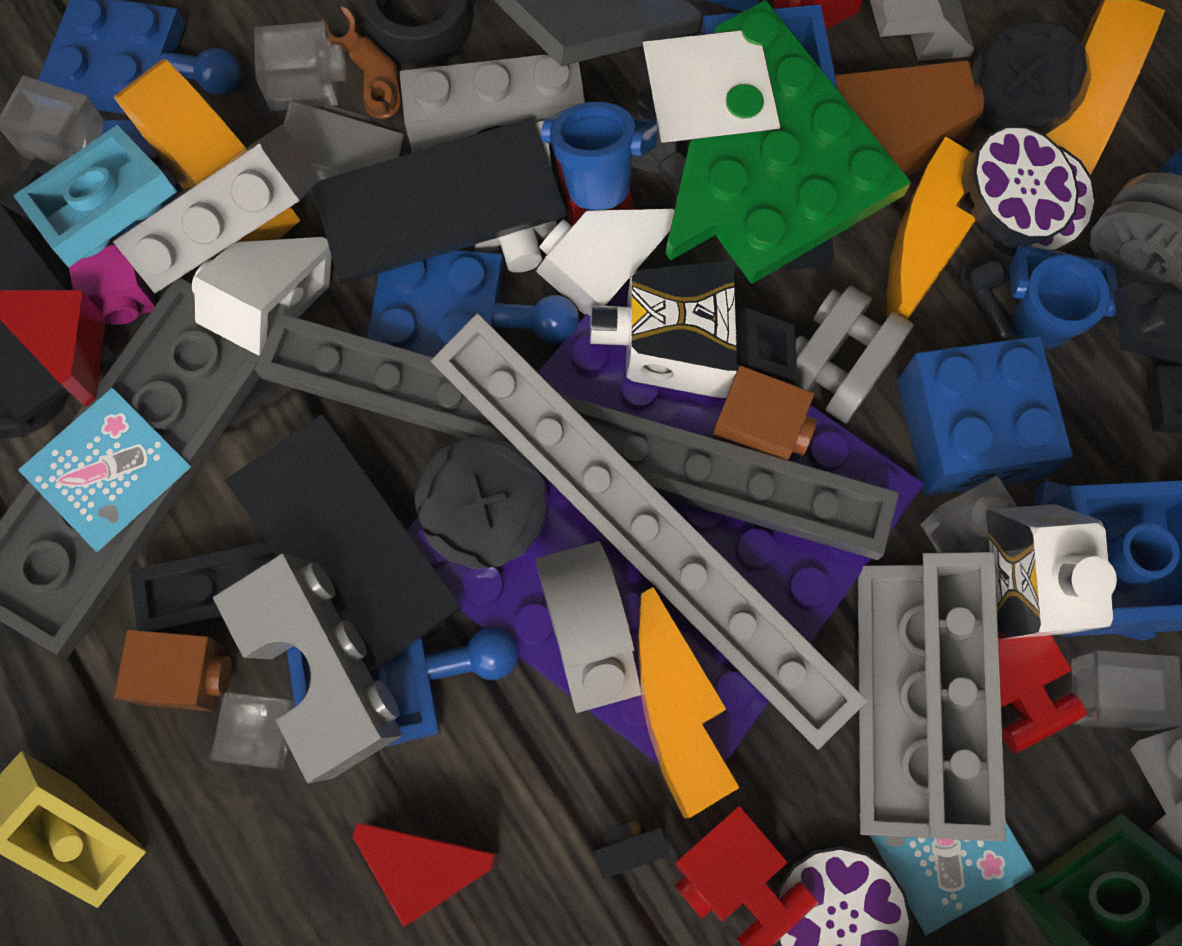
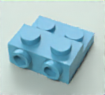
M116 125L13 196L51 248L70 267L82 258L91 257L99 253L106 247L110 238L136 220H143L159 210L163 201L177 191L152 160Z

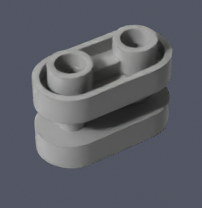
M852 285L843 294L835 289L829 293L814 317V321L819 323L820 327L810 341L801 335L797 338L798 382L792 384L810 392L813 386L818 383L835 395L825 411L845 424L852 418L915 325L894 311L882 326L863 314L868 308L872 297ZM850 335L867 346V348L848 373L831 361Z

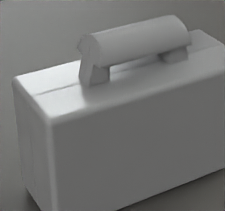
M290 101L283 124L285 130L320 177L318 181L398 158L404 137L402 133L359 121H370L359 113L325 104L323 110Z

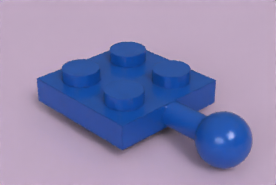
M69 0L35 89L46 102L126 114L113 96L161 59L168 60L185 79L196 80L206 92L219 96L229 94L237 88L241 80V67L236 57L222 48H209L198 56L175 53L186 24L177 8L123 0Z
M452 251L379 273L367 339L434 358L478 313L494 330L495 327L533 330L542 341L550 344H560L570 338L577 330L579 314L577 308L569 299L559 295L544 297L535 306L499 303L505 268L502 254Z
M487 627L475 633L466 646L430 654L426 653L423 637L371 675L374 682L377 680L381 681L391 692L397 703L399 717L394 720L403 735L385 747L441 735L431 680L472 671L479 677L487 680H498L506 677L514 670L519 659V647L513 635L499 627ZM294 646L287 650L296 707L308 692L311 682V671L305 655Z

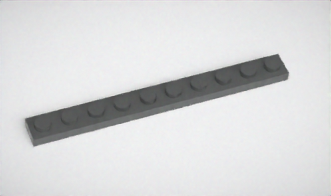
M277 313L255 367V371L261 379L464 439L493 437L511 443L430 362L433 357ZM561 395L664 498L871 559L879 560L884 555L899 492Z

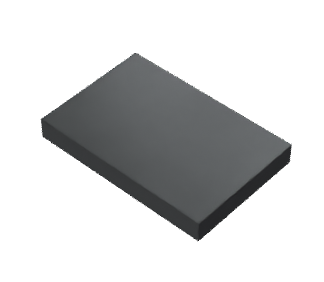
M495 0L560 66L640 47L646 41L672 39L698 32L703 15L688 0Z

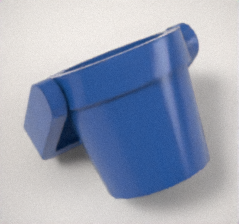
M587 102L561 110L546 118L542 124L541 139L543 142L552 143L553 151L560 162L571 200L579 207L588 210H605L620 204L628 196L631 182L632 155L643 157L656 147L658 122L634 118L621 106L608 102Z
M1031 246L1017 248L1010 264L1009 272L1011 296L1020 299L1012 316L1013 327L1023 338L1040 336L1043 348L1050 350L1061 346L1074 336L1089 331L1103 316L1114 317L1116 315L1113 291L1118 289L1115 269L1111 264L1101 260Z

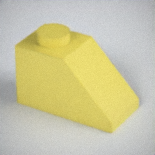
M21 751L0 774V854L98 908L146 851L141 843L75 783Z

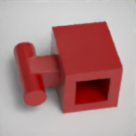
M1051 635L998 639L1001 707L1012 703L1021 718L1002 729V738L1013 753L1017 754L1086 717V708L1077 695L1069 693L1052 702L1043 688V685L1072 671Z
M740 806L675 863V867L683 877L674 886L701 919L712 911L719 921H724L742 904L754 916L756 921L736 938L741 946L775 945L818 905L815 897L800 881L780 899L766 885V882L788 862Z

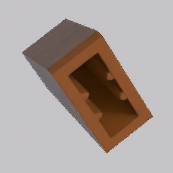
M969 61L835 75L839 93L906 177L929 164L945 136L959 145L964 144L976 120L980 119L983 113V91L978 83L974 84Z

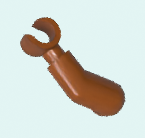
M341 6L344 15L350 23L348 33L343 37H335L323 18L322 29L335 49L349 51V58L363 71V103L366 111L376 119L387 120L392 118L399 111L401 103L397 65L369 37L361 36L360 27L353 14L347 8Z

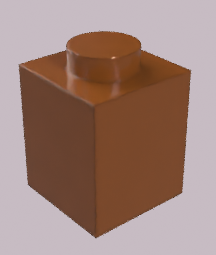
M739 366L717 421L712 439L785 460L790 458L792 452L804 456L818 420L807 416L814 393Z
M127 630L114 698L143 706L216 712L218 697H223L227 693L231 680L232 664L230 657L226 656L227 646L204 636Z

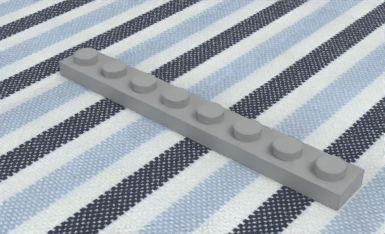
M478 313L430 361L817 750L867 702Z

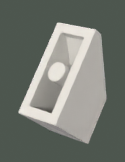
M674 210L586 211L573 227L563 219L539 246L547 256L536 272L565 298L569 299L584 315L588 314L590 316L591 305L605 306L630 278L631 274L637 270L669 233Z
M324 237L245 241L231 244L213 260L205 261L194 275L192 291L195 294V322L260 356L277 313L298 318L329 288L332 255L327 239Z

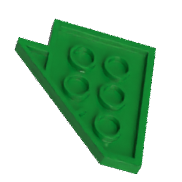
M766 0L717 25L714 34L741 31L746 41L763 47L780 129L690 140L665 252L668 258L672 260L716 235L751 284L903 197L911 184L910 180ZM739 84L732 87L726 96L728 111L742 119L755 117L761 112L764 105L762 93L756 87L749 84Z

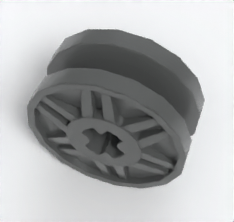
M1148 172L1131 178L1114 198L1111 207L1106 210L1092 228L1090 247L1096 260L1107 262L1114 267L1117 283L1121 286L1135 281L1182 293L1181 175Z

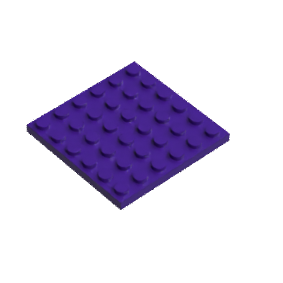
M630 279L624 283L605 306L626 307ZM588 314L579 322L575 333L570 338L564 340L538 372L561 395L709 438L713 437L717 421L727 399L631 381L626 377V345L590 344V316ZM810 405L807 416L818 419L812 438L804 456L792 452L788 461L899 492L890 528L891 531L924 483ZM543 474L542 476L547 484L549 510L542 533L526 553L502 566L471 569L449 562L429 545L421 530L423 527L419 517L407 530L408 534L462 607L460 612L481 629L499 627L512 634L519 647V658L569 697H571L535 558L600 541L611 566L625 611L634 647L632 653L638 679L636 647L638 606L641 594L654 587L726 708L719 716L703 725L725 763L769 702ZM664 498L809 643L813 641L860 575L863 566H866L871 559ZM641 695L587 710L660 766L649 736Z

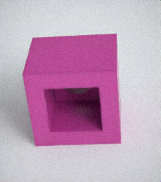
M115 244L106 246L99 253L91 257L82 258L69 267L73 290L84 291L106 317V324L120 325L132 322L139 315L151 312L157 304L155 293Z

